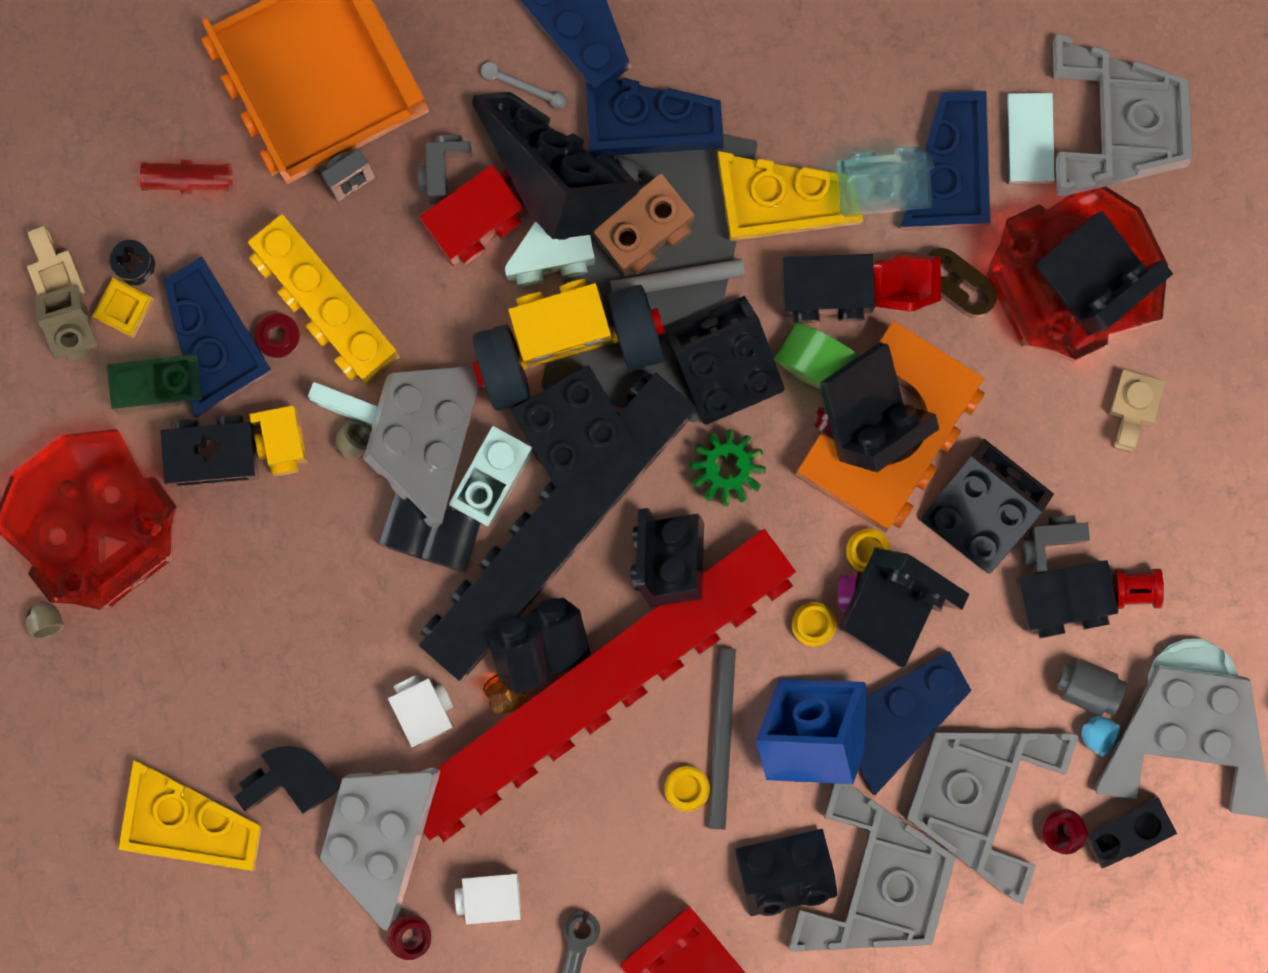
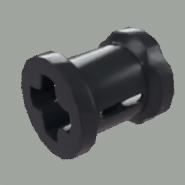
M136 240L121 241L114 246L110 253L109 262L111 269L129 285L139 286L146 284L155 273L156 263L153 255L149 253L142 243ZM135 253L143 263L136 264L135 272H130L123 263L130 262L131 254Z

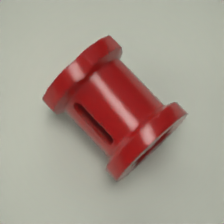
M1123 569L1114 570L1113 588L1118 609H1124L1125 605L1152 604L1154 609L1162 608L1164 581L1161 569H1153L1151 573L1125 574Z

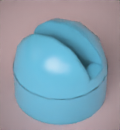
M1095 716L1091 717L1087 724H1084L1081 729V737L1083 743L1090 750L1100 756H1104L1116 743L1121 727L1109 718Z

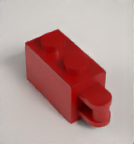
M490 165L419 216L422 225L452 266L460 261L464 265L473 262L486 251L483 246L486 242L496 235L500 239H504L522 225L519 220L525 215L524 207L521 205L522 199L518 192L513 194L506 183L511 180L507 170L499 174L494 166Z

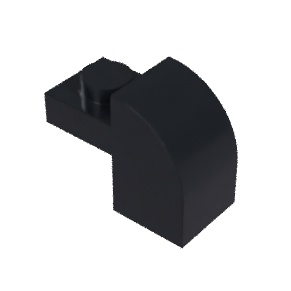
M282 746L261 754L271 770L265 774L259 768L239 783L243 790L234 797L244 811H250L284 787L302 814H307L338 792L341 783L327 763L314 752L300 747Z

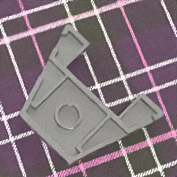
M1064 35L1055 36L1053 41V78L1099 81L1102 143V154L1059 152L1056 159L1057 196L1076 194L1189 166L1192 160L1188 79L1134 61V64L1131 65L1109 57V51L1093 46L1092 50L1072 44V38Z
M1158 665L1131 715L1132 719L1121 740H1118L1111 753L1110 761L1103 774H1100L1095 783L1094 790L1096 794L1137 800L1144 755L1172 757L1235 766L1228 807L1229 811L1234 814L1268 818V783L1250 679L1243 676Z
M934 733L906 819L1012 900L1023 904L1036 865L993 851L991 847L1020 760L1066 775L1078 736L1074 734Z
M834 783L824 818L869 830L845 921L842 922L799 909L788 949L797 952L932 945L956 857L860 793L851 785Z

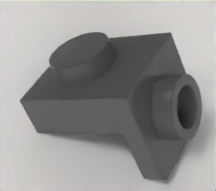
M440 135L435 137V142L425 143L426 164L418 165L419 191H427L430 203H439L448 196L446 159L472 157L471 142L462 141V136Z
M1075 515L1048 518L1049 526L1031 528L1029 530V538H1023L1025 565L1032 564L1033 574L1046 572L1045 547L1084 544L1090 540L1088 522L1076 523Z

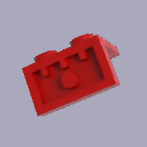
M690 905L685 907L620 962V967L625 973H745Z

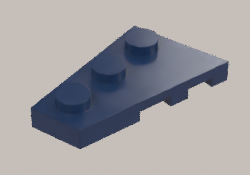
M518 0L596 95L631 68L607 0Z

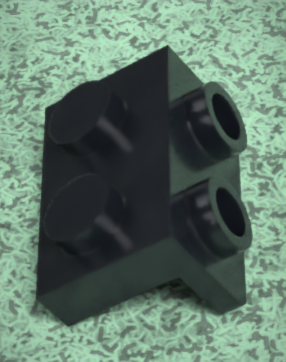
M823 829L735 849L750 916H773L781 913L784 909L804 904L807 906H817L838 895L835 873Z

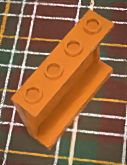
M262 0L213 26L208 18L201 20L208 33L201 40L213 62L221 58L228 71L220 76L232 100L241 96L247 108L246 111L240 113L241 118L251 137L253 138L260 134L267 148L260 151V154L271 175L273 176L280 172L286 184L328 164L337 155L344 152H352L429 112L418 85L372 0Z

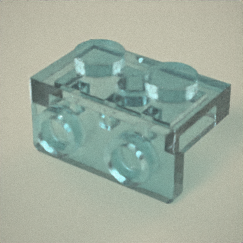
M899 147L894 149V155L877 156V153L872 151L855 152L850 155L851 160L837 161L840 214L844 217L932 208L930 170L934 169V159L926 151L921 152L920 147Z

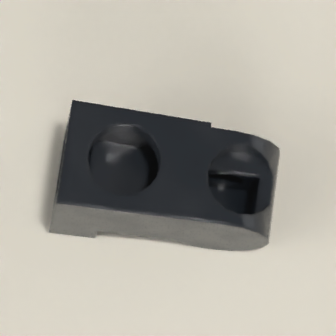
M1154 795L1141 802L1140 805L1087 833V842L1100 867L1105 868L1128 856L1130 858L1176 835L1177 832L1159 797Z

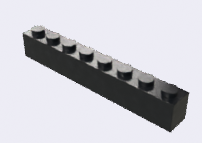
M655 373L650 380L642 376L626 395L631 402L620 414L617 412L633 440L632 445L559 487L554 486L553 482L550 481L538 496L543 502L532 516L525 511L515 521L508 531L513 535V538L502 550L495 545L480 562L479 566L484 571L473 584L466 579L451 595L449 600L454 603L453 607L443 618L436 613L420 631L419 634L425 639L419 644V647L458 681L463 682L491 650L488 636L500 627L503 622L519 618L696 414L697 407L658 373Z

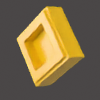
M112 277L92 317L134 339L154 299Z

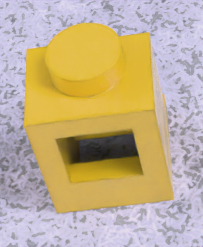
M294 405L249 414L251 423L255 427H261L262 433L255 434L256 448L259 459H267L268 465L271 467L272 476L296 473L299 471L298 464L308 463L299 413Z

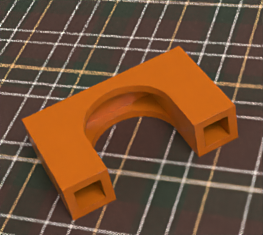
M894 320L880 342L886 343L890 347L899 385L907 389L917 399L922 410L936 414L939 430L923 440L910 457L903 461L889 464L878 473L840 462L834 441L820 434L795 474L796 477L885 533L892 524L898 528L902 526L914 507L907 502L915 487L924 491L938 469L931 464L940 449L948 453L962 431L955 427L963 412L972 415L985 395V392L978 389L985 379L984 377Z

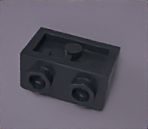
M649 508L639 509L638 526H634L632 531L633 543L637 551L636 564L631 566V580L634 589L642 593L650 607L702 599L704 521L699 513L656 520Z

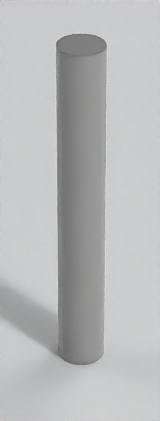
M742 259L611 280L610 284L612 292L625 290L635 285H642L645 293L742 277L745 276Z

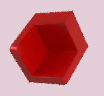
M902 252L875 262V307L912 312L941 301V257Z

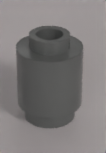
M1079 658L1076 659L1073 665L1065 663L1056 684V688L1062 690L1061 700L1100 716L1104 712L1112 716L1116 714L1127 687V682L1118 679L1117 673Z

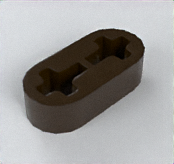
M938 248L927 254L929 256L941 257V262L944 259L949 261L951 265L948 271L958 279L954 283L946 276L941 277V297L970 318L983 317L993 309L997 301V290L990 279L949 249ZM961 283L971 290H976L979 286L984 288L986 292L983 298L988 302L987 305L984 306L978 303L974 308L969 306L967 301L970 296L959 287Z

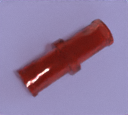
M182 159L180 164L142 162L140 166V174L158 175V179H140L142 191L180 190L182 195H191L193 191L231 192L233 188V180H217L214 178L215 175H233L231 163L193 164L191 159Z

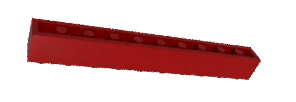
M765 528L703 573L702 599L656 607L436 769L441 771L423 830L428 840L432 841L439 836L444 843L466 827L461 819L476 809L481 816L499 803L502 799L497 792L511 782L518 789L536 776L539 772L534 765L549 755L554 762L575 747L571 738L583 729H586L590 735L612 720L607 712L620 702L626 708L630 707L648 693L643 685L657 675L664 682L685 666L680 660L684 655L694 648L699 655L721 640L716 632L729 622L737 628L754 616L757 611L753 605L767 595L773 602L791 589L793 584L789 578L796 574V570Z

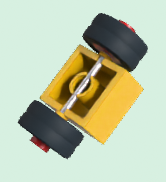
M580 279L561 285V293L546 298L542 292H536L517 298L518 306L508 309L521 354H519L509 325H501L491 330L475 333L473 335V344L477 361L472 362L479 388L486 387L494 409L503 410L530 399V390L524 371L528 367H536L618 342L620 343L629 371L638 370L664 361V354L658 335L664 334L665 329L658 307L650 309L642 285H635L607 295L615 328L610 326L601 292L596 283L588 285L586 279Z

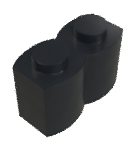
M395 492L379 545L466 573L482 523L449 506L445 510L442 524L437 528L430 527L424 521L427 516L409 498L403 500Z
M1108 560L1016 579L1027 632L1037 630L1039 639L1065 634L1064 625L1081 621L1083 630L1110 625L1108 616L1119 613Z
M564 597L544 600L526 617L509 619L488 636L498 679L515 694L538 687L547 681L552 674L575 667L591 654L580 609Z

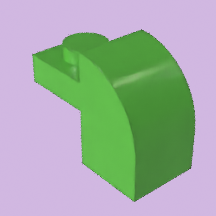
M797 322L774 360L802 382L820 389L821 381L860 355L825 333Z

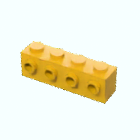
M283 214L248 241V244L255 252L249 257L250 261L265 279L271 274L277 278L283 286L277 291L279 296L293 312H296L301 307L311 319V322L305 327L322 347L328 342L331 343L340 354L334 361L350 381L358 376L365 385H368L400 358L396 349Z

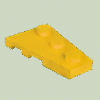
M721 151L717 153L730 241L857 225L863 222L858 182L855 176L807 167L800 169L774 164V161L764 159L752 160L736 157L732 153Z
M133 760L118 850L255 871L262 825L153 768Z

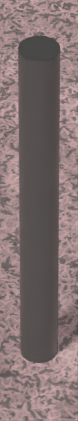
M718 648L708 829L726 830L736 649Z

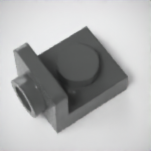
M360 149L341 153L328 164L316 169L338 202L375 179L373 171Z

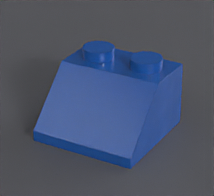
M779 679L756 739L766 780L854 784L864 754L866 683L856 681Z

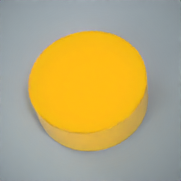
M689 766L680 767L674 770L665 782V796L668 802L680 811H695L702 807L709 797V781L705 774L697 768Z

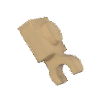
M45 226L27 232L39 262L26 266L37 295L41 296L77 284L82 295L86 294V289L71 252L67 250L57 254L50 231Z
M1122 369L1109 412L1110 415L1122 418L1114 448L1132 452V449L1136 448L1141 423L1149 426L1155 424L1166 381Z

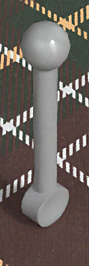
M486 62L481 67L482 77L486 81L500 80L549 101L554 109H562L567 104V97L563 93L556 92L552 94L499 71L497 65L493 62Z

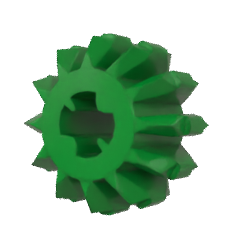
M731 429L726 431L725 444L720 443L718 436L714 432L710 433L708 440L713 448L712 451L701 444H697L695 447V452L706 459V461H691L689 469L702 471L705 474L695 478L692 484L695 488H699L709 482L711 486L704 496V499L707 501H711L718 490L723 492L721 497L722 506H729L730 492L733 491L741 504L747 501V494L742 486L745 485L755 492H758L761 487L759 482L751 478L749 474L764 475L766 473L765 466L751 464L752 461L759 459L763 455V451L761 448H756L746 453L745 449L751 441L749 435L743 436L739 445L733 444L734 431ZM731 457L737 461L735 470L739 474L735 478H732V475L729 474L728 479H724L718 475L720 466L716 462L721 458L726 462L727 458Z

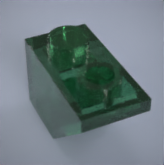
M197 354L107 364L111 409L119 415L165 410L203 400Z

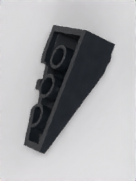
M512 92L474 95L472 104L528 213L552 239L565 240L570 237L590 235L638 194L640 185L616 160L606 154L600 155L597 158L582 148L584 143L582 138L574 133L567 136L554 130L549 126L550 117Z

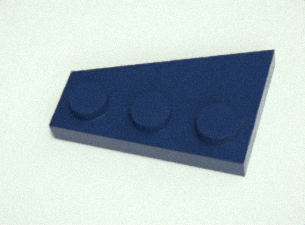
M623 78V81H613L596 95L586 83L590 153L596 157L603 154L615 156L724 148L721 100L668 88L666 91L640 85V81Z
M986 91L941 93L926 142L921 166L912 188L911 199L901 224L902 230L991 226Z
M202 256L164 279L173 324L182 354L184 373L191 394L194 417L199 418L266 377L273 370Z
M950 651L866 697L864 754L859 769L874 795L885 786L972 691Z

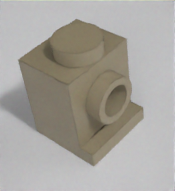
M78 284L35 297L37 321L40 329L42 328L54 359L65 356L67 360H79L86 357L90 353L91 348L98 346L95 326Z

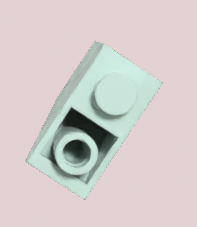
M535 221L505 266L508 282L517 281L518 287H525L544 282L543 275L561 272L562 278H571L588 273L587 266L595 265L590 235L570 237L565 240L552 239Z
M492 426L452 497L449 506L489 527L517 484L533 455V448Z

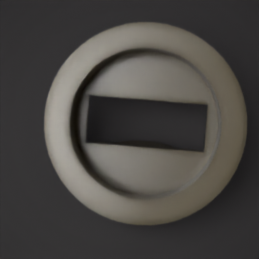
M356 420L347 421L335 437L336 449L343 453L342 457L345 459H360L365 455L371 430L362 422ZM355 439L359 444H355L352 440Z
M48 602L35 604L28 610L25 616L26 627L31 639L48 638L58 634L65 628L60 612L53 604Z

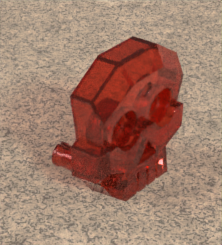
M1105 186L1068 195L1048 210L1038 204L1006 220L1001 242L989 264L987 277L996 287L997 298L1005 311L1010 325L1013 327L1021 347L1026 346L1047 350L1075 363L1103 350L1108 345L1109 337L1159 323L1163 319L1166 281L1111 327L1090 336L1086 335L1074 319V316L1066 309L1055 293H1053L1048 303L1038 282H1047L1035 268V263L1061 242L1062 235L1071 234L1095 213L1100 211L1104 212L1133 252L1146 266L1163 260L1168 266L1140 207Z
M118 429L66 434L58 437L10 475L0 501V535L32 564L28 575L50 603L76 604L96 610H110L128 594H131L140 587L142 583H145L155 573L173 561L172 531L179 505L159 479L146 477L122 432ZM117 487L120 491L119 500L115 503H108L105 499L106 491L109 488ZM57 529H63L66 533V540L61 545H55L51 539L52 533ZM105 538L126 543L105 560Z

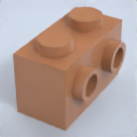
M661 173L641 188L635 197L591 233V235L624 277L632 270L636 275H639L658 259L654 253L667 243L673 248L693 232L689 226L694 223L695 215Z

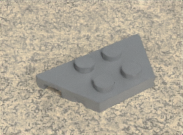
M473 366L391 373L386 377L363 458L378 475L388 479L391 488L403 500L409 498L427 516L424 519L426 524L433 528H437L443 522L478 389Z
M436 768L402 773V770L385 771L382 774L375 775L370 772L351 773L342 778L320 860L377 924L386 931H388L390 925L398 918L441 771Z

